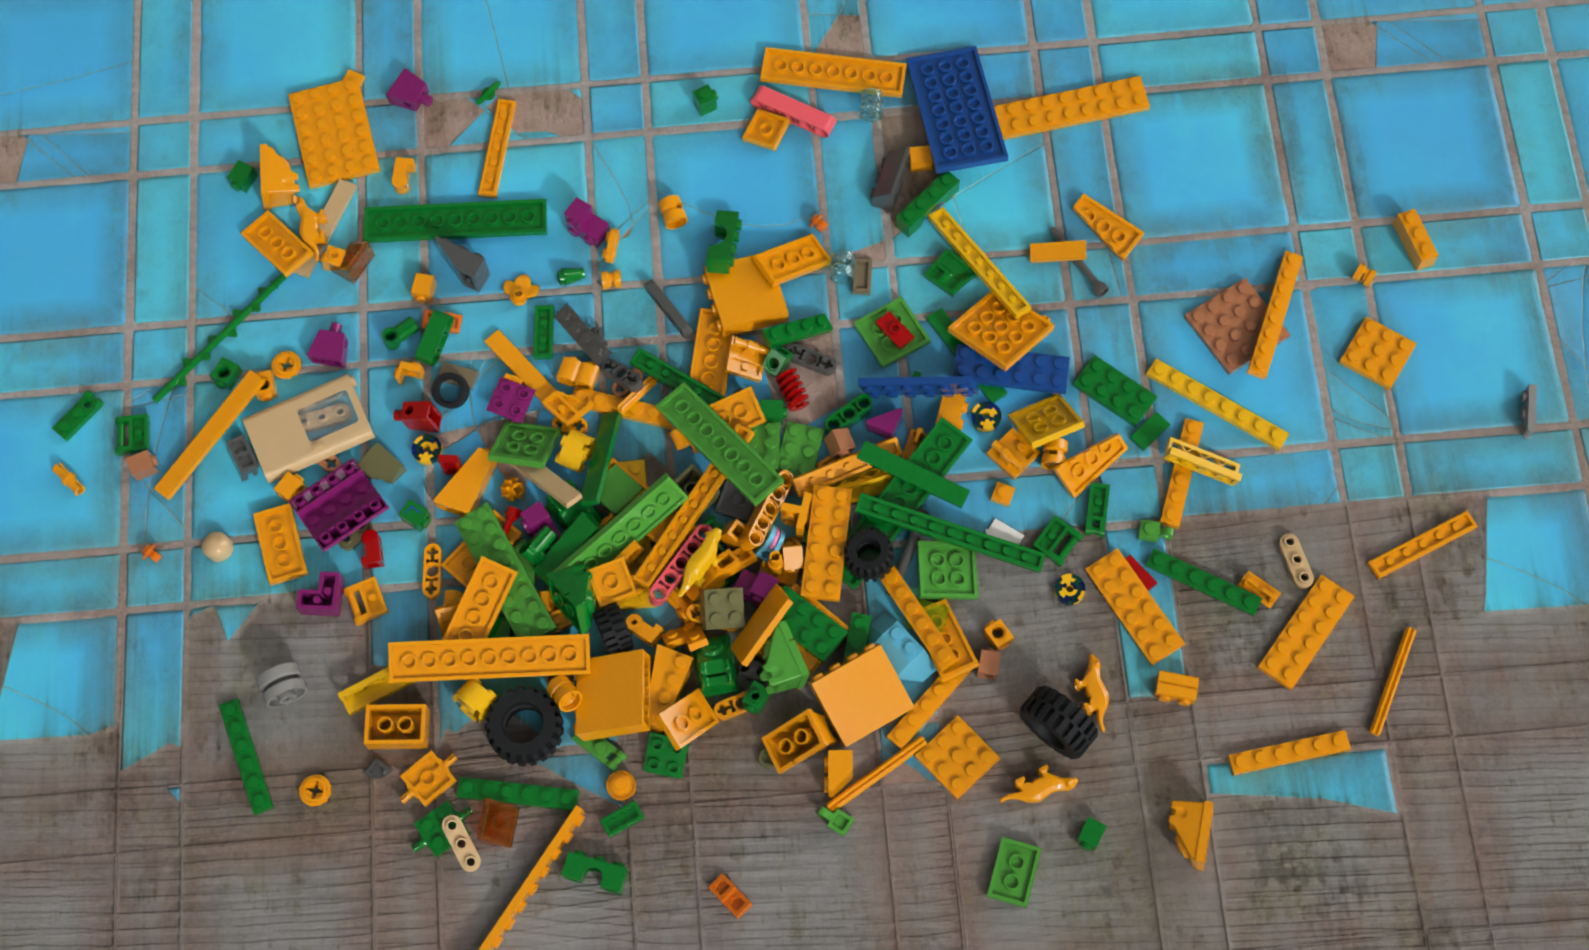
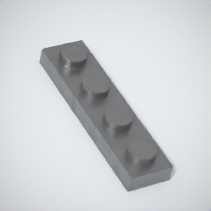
M568 304L554 316L596 365L599 366L611 354V351Z

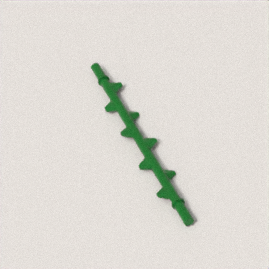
M281 273L266 288H258L259 295L244 310L234 309L232 311L234 319L217 336L210 335L208 337L209 343L193 359L183 358V368L168 383H165V386L152 399L158 403L170 391H173L176 385L186 386L185 376L202 360H210V352L227 336L237 337L236 327L251 312H259L261 310L260 304L276 288L278 289V286L287 278Z

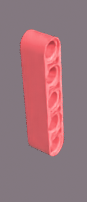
M759 86L750 101L755 108L790 119L791 124L824 138L829 137L837 122L830 114L765 86Z
M701 524L695 529L653 584L648 596V600L653 606L663 605L684 577L685 568L677 567L676 563L683 562L686 565L689 558L694 554L690 553L687 548L694 547L696 550L705 540V538L699 536V533L712 530L709 525ZM671 577L674 579V582L667 583L664 578ZM660 592L663 597L660 599L655 598L653 593Z

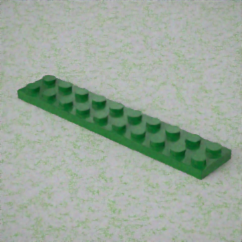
M547 199L364 207L363 240L365 243L435 240L436 236L441 239L547 235Z
M941 417L908 461L944 478L972 443L973 439ZM894 477L878 498L917 511L931 494ZM863 516L848 534L847 539L851 540V535L853 533L857 535V531L860 529L863 532L866 531L865 528H870V531H873L875 528L878 529L879 534L881 531L884 532L885 536L889 537L891 543H893L903 528ZM866 549L859 554L858 558L865 562H871L879 557L880 552L875 549ZM844 560L842 582L855 591L864 578L860 581L856 578V575L853 577L850 570L847 569L846 561Z

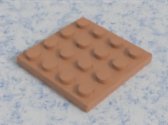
M1244 278L1185 314L1184 319L1225 372L1230 375L1250 362L1267 304L1247 279ZM1283 325L1277 345L1290 337V333Z

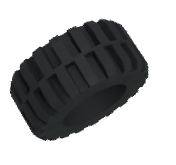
M1049 686L1037 687L1020 708L1019 715L1024 724L1046 745L1069 759L1081 758L1098 736V728H1096L1095 723L1092 722L1085 711L1079 708L1075 702L1068 699L1067 696Z
M519 686L516 691H513L511 688L507 690L508 694L505 696L500 694L497 697V703L492 702L490 705L492 711L487 712L485 717L487 723H485L486 737L493 750L501 759H505L512 765L517 763L519 766L525 767L526 764L530 763L531 766L537 765L536 761L541 760L544 762L547 760L546 756L548 754L553 755L556 752V745L560 746L562 741L560 737L564 734L563 717L554 700L548 697L546 692L542 690L537 691L535 687L525 689L524 686ZM524 710L537 712L543 720V727L539 735L529 742H513L506 732V727L511 717Z

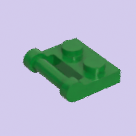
M148 414L115 418V425H117L115 455L124 456L145 450L150 451V416ZM129 424V445L125 446V425Z
M1054 516L1032 548L1046 553L1045 557L1058 567H1061L1065 557L1077 541H1081L1083 535L1057 516ZM1069 534L1071 538L1059 554H1055L1053 552L1064 536Z

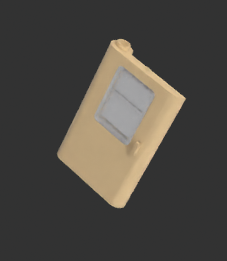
M347 373L242 419L268 483L283 478L287 471L291 474L375 438L356 393L355 386L358 385L353 375L349 376Z

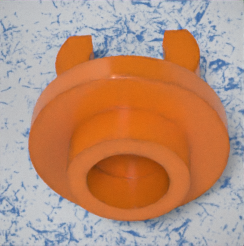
M816 213L809 220L811 223L809 227L815 226L819 232H822L828 224L821 219L823 217L822 213L820 215Z
M148 544L141 552L143 554L142 559L146 560L149 557L157 563L162 558L160 554L154 551L157 545L153 544L151 546Z

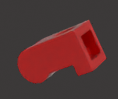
M366 530L361 538L366 549V556L361 557L362 565L365 570L383 567L384 558L381 538L375 530Z

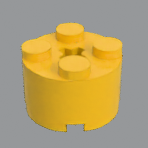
M571 429L568 435H564L561 439L560 445L562 448L557 453L555 462L581 474L587 467L583 464L587 459H591L595 438Z
M468 679L455 692L452 699L454 703L458 701L461 704L459 709L475 722L478 720L479 724H481L485 720L486 713L492 711L490 709L492 702L497 703L495 700L497 695L491 689L486 690L481 686L482 682L479 679Z

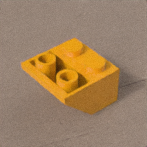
M828 750V756H824V773H828V776H824V793H828L829 799H833L853 779V750Z

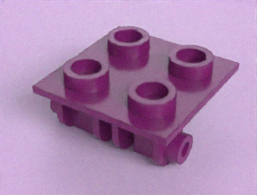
M500 377L486 410L508 418L511 422L522 424L536 390Z

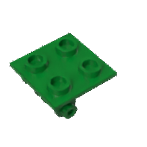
M650 732L643 771L682 779L690 744L688 743L676 751L667 735Z

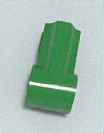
M408 317L398 325L383 330L382 339L387 349L396 350L403 341L420 330L416 322L411 317ZM391 337H395L394 340H391V341L388 340V339L391 338Z
M544 525L532 540H527L520 547L519 553L530 563L537 565L542 561L545 551L558 535Z

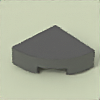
M376 757L364 774L370 778H382L393 770Z

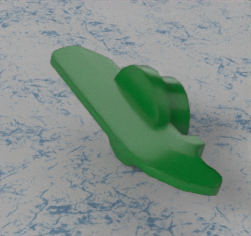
M497 81L490 87L484 88L482 95L475 103L479 105L485 100H492L495 96V90H498L501 82Z

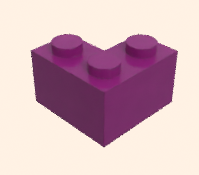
M578 197L574 199L564 213L568 232L574 237L582 238L589 246L594 245L598 248L606 238L607 231H610L609 223L594 215L592 206Z
M540 501L520 513L522 517L520 522L528 537H534L546 525L558 535L552 544L561 538L562 535L553 524L549 513ZM550 546L545 551V555L548 553Z
M743 569L734 587H743V601L746 602L747 600L753 603V606L758 609L774 585H778V579L762 571L756 575Z
M320 571L318 590L298 589L296 609L301 615L340 617L344 577L340 572Z

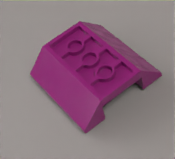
M353 458L288 501L323 552L389 509V506L380 494L377 493Z

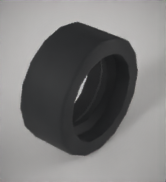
M452 372L437 376L431 388L432 397L435 402L449 409L459 408L464 405L470 393L467 381L462 376ZM447 380H455L461 387L460 396L452 402L445 401L440 395V387Z

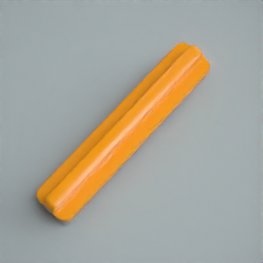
M648 376L643 381V387L637 392L629 393L617 404L616 410L621 414L627 412L657 384V380Z

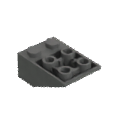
M436 236L435 240L442 257L461 283L470 289L480 292L490 276L485 258L479 253L469 252L462 245H454L447 238L441 239Z

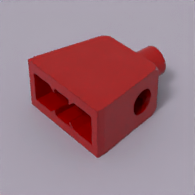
M430 401L404 402L402 410L394 411L393 418L395 421H402L410 430L439 433L442 414Z

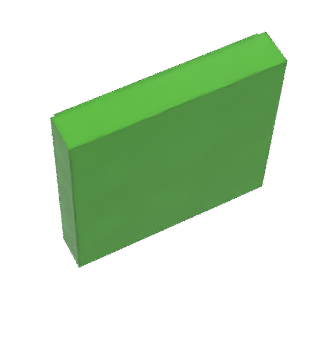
M615 464L607 472L600 503L613 515L617 516L643 491V488Z

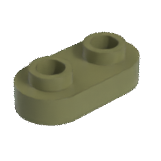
M371 522L365 524L363 529H358L347 536L350 537L348 542H344V539L338 542L341 549L351 551L362 543V534L366 530H373Z

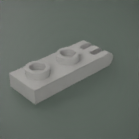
M1529 384L1521 393L1523 408L1520 412V419H1523L1522 437L1524 439H1529L1536 430L1537 385Z

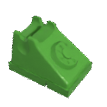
M786 620L778 623L773 630L772 636L768 637L764 646L763 659L766 662L762 667L763 672L760 674L761 681H767L769 684L765 688L767 694L805 687L810 674L795 640H792L793 635Z

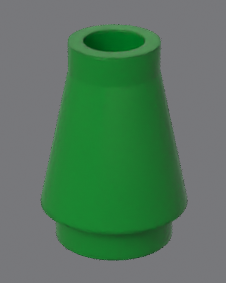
M583 267L561 268V270L557 271L558 282L560 285L567 286L580 279H584L585 272Z

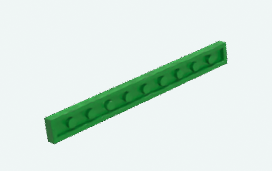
M860 493L854 513L1036 573L1041 572L1046 553L864 493Z

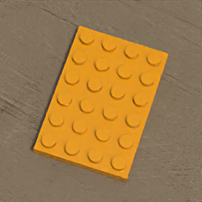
M358 77L288 94L310 189L338 183L339 179L346 181L381 172Z

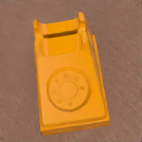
M260 144L261 196L264 210L296 204L298 198H300L295 195V193L300 191V186L295 183V180H298V174L291 170L285 158L281 155L279 156L272 147L267 144Z
M807 709L761 738L778 774L786 772L795 765L822 752L827 746L837 742L825 721L826 716L815 713L812 709Z
M1173 800L1171 802V814L1173 815H1169L1168 822L1169 829L1176 834L1174 839L1177 848L1183 858L1189 860L1192 867L1196 868V870L1204 871L1213 817V802Z

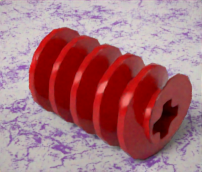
M796 368L781 372L776 379L779 390L782 392V396L785 398V403L790 411H798L809 405V402L805 401L809 398V395L803 394L806 389L804 387L800 388L803 382L798 381L800 379L799 375H794L797 373Z

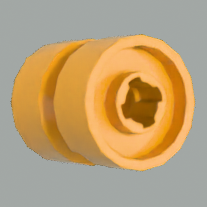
M678 195L664 197L658 202V207L661 215H663L662 218L667 229H678L688 222L686 212Z
M1059 438L1043 444L1044 454H1042L1041 467L1054 471L1053 467L1064 462L1067 459L1065 455L1068 451V441Z
M556 676L547 685V693L561 711L571 712L581 704L582 694L567 676Z

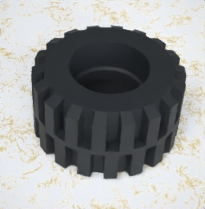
M865 528L866 531L863 532L860 529L857 531V535L854 533L851 535V540L847 539L846 546H844L846 566L850 570L853 577L856 575L858 580L861 581L864 578V582H869V579H873V582H876L879 577L880 579L885 578L884 574H889L891 572L890 568H893V546L889 537H886L884 532L881 531L879 534L878 529L875 528L873 531H870V528ZM866 549H875L880 552L879 557L871 562H865L858 558L859 554Z
M615 602L595 610L593 617L608 655L634 649L631 634L619 605Z

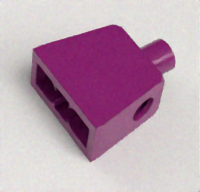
M405 68L386 94L390 104L412 111L418 110L421 104L429 107L433 102V97L428 95L427 84Z
M333 322L329 331L322 329L318 331L307 353L311 363L346 368L348 339L344 333H341V324Z

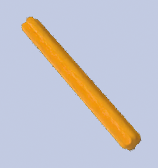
M1406 627L1369 730V733L1374 736H1379L1383 729L1416 634L1414 628Z
M919 736L826 804L827 809L834 813L837 808L840 809L927 745L924 737Z

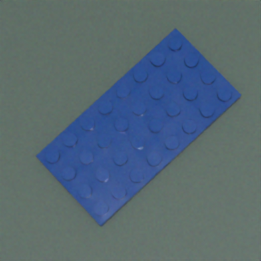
M971 46L906 58L936 174L1008 161V153L977 47Z

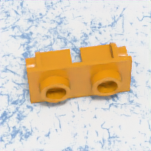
M923 428L911 429L901 458L908 460L928 435L924 433Z
M1250 571L1244 575L1238 584V587L1262 597L1260 603L1269 609L1281 595V592Z

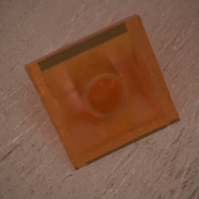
M351 241L345 249L346 254L341 267L333 266L331 271L355 284L375 256L367 241Z
M485 798L477 834L478 841L481 844L512 848L520 808Z

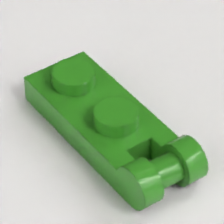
M577 735L572 737L574 742L613 772H616L620 762H624L627 758L622 751L604 738L583 741ZM611 754H614L615 757L612 761L607 759Z

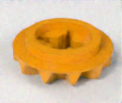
M284 351L274 357L271 368L276 377L282 380H291V377L297 376L299 370H302V362L296 353ZM287 362H289V364L292 367H288L287 370H285V368L281 365H286Z
M311 775L301 783L299 795L305 804L311 807L321 806L332 795V786L324 776ZM318 785V789L323 793L320 792L314 796L310 790L315 789Z

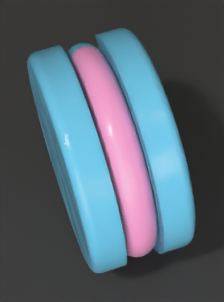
M772 524L762 545L753 549L755 555L764 562H768L770 553L780 550L785 539V532Z

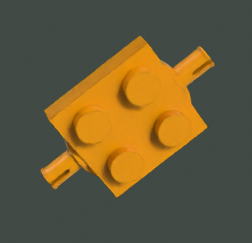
M432 750L400 775L406 783L408 791L400 796L399 799L405 804L414 796L425 807L430 805L457 782L449 769V766L458 760L456 756L452 753L443 761Z

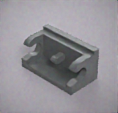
M241 435L226 441L227 452L242 482L248 479L247 475L250 473L256 476L259 464L245 436Z

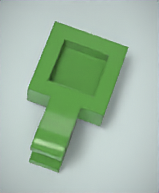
M1141 519L1138 540L1155 543L1158 542V538L1172 540L1174 528H1160L1161 522Z
M822 806L818 812L819 817L829 821L827 828L842 837H845L855 820L838 808L833 813Z

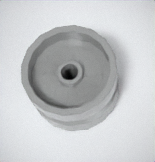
M290 662L274 666L257 678L256 683L259 690L264 693L263 700L268 708H280L289 705L307 693L308 688L305 681L300 678L301 671L296 663Z

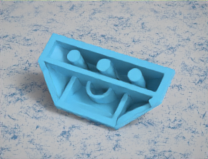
M883 613L870 624L869 644L872 642L874 644H881L900 680L923 683L937 670L925 649L897 620Z

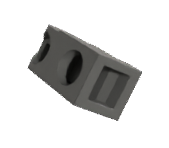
M753 660L747 667L740 664L737 671L738 676L749 681L755 680L765 687L769 686L767 681H761L760 674L763 672V663Z

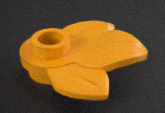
M524 274L518 276L515 282L506 280L503 284V290L505 294L509 295L510 301L514 305L522 306L527 302L528 298L535 297L539 293L540 286L531 285L530 277Z

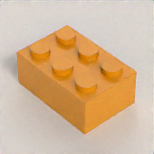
M426 704L366 705L364 745L369 750L428 749L430 709Z

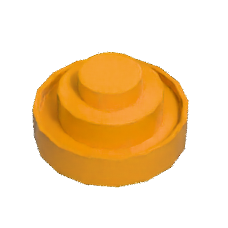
M616 771L609 776L606 782V789L613 799L625 801L634 795L636 782L629 772Z

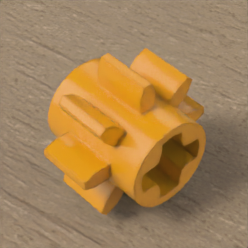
M511 477L510 480L504 479V483L500 487L501 496L507 497V501L521 499L523 492H525L522 485L523 482L518 481V478Z

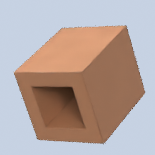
M848 428L834 429L824 438L832 459L850 455L856 448Z
M148 450L126 458L131 475L137 481L159 472L157 465H159L158 459L155 454L152 455Z
M992 648L981 650L977 672L978 678L996 681L1001 653Z

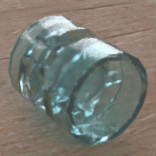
M867 88L860 92V118L862 120L875 122L883 118V92L881 90Z
M848 250L832 252L831 281L839 284L851 283L854 280L855 254Z

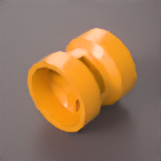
M1360 263L1352 279L1356 282L1360 281L1364 286L1369 287L1378 271L1368 269L1365 264Z
M614 270L610 273L607 271L601 272L603 290L610 289V287L622 288L620 270Z

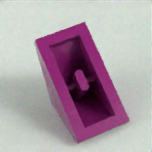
M902 408L866 420L867 431L886 439L893 437L902 420Z

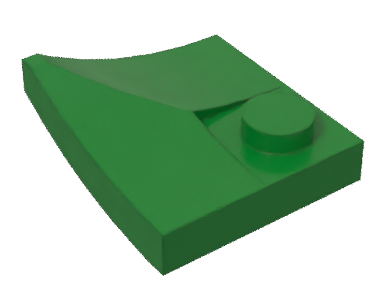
M948 248L924 273L925 279L952 298L962 287L977 276L964 260Z

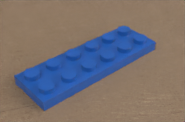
M957 344L953 376H972L978 385L1066 395L1070 357L1028 352L1005 372L968 345Z
M972 376L858 378V386L871 398H879V396L886 395L889 398H897L898 395H905V397L914 398L917 395H924L925 397H935V395L953 397L954 394L971 397L973 394H978L979 390Z

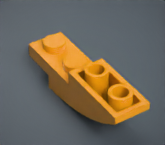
M741 547L734 551L727 549L717 556L720 559L717 566L713 567L711 564L705 572L703 578L706 581L703 585L697 587L693 584L685 595L692 603H695L699 600V589L720 588L724 586L725 579L757 561L755 553L752 550L744 551Z

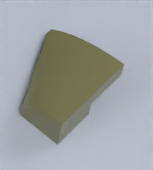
M378 442L372 446L358 463V466L366 476H370V478L375 480L381 479L390 484H394L406 472L405 467Z

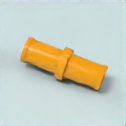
M62 463L53 466L52 471L61 479V483L64 486H68L76 496L84 493V485L76 479V475L73 472H69Z
M772 551L769 555L768 566L772 575L777 576L782 573L784 563L780 552Z

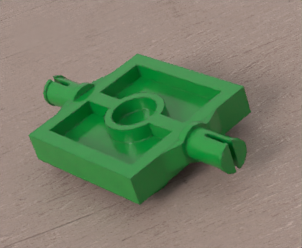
M446 801L415 822L414 825L419 831L421 839L411 845L414 852L416 853L426 846L438 858L452 847L442 829V821L447 815H457L465 827L464 819L473 813L471 808L468 806L459 813L453 809L449 801ZM450 822L448 824V827L450 829H454L456 827V823Z

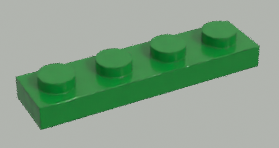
M823 313L765 328L760 334L770 349L830 333L833 327L826 314Z

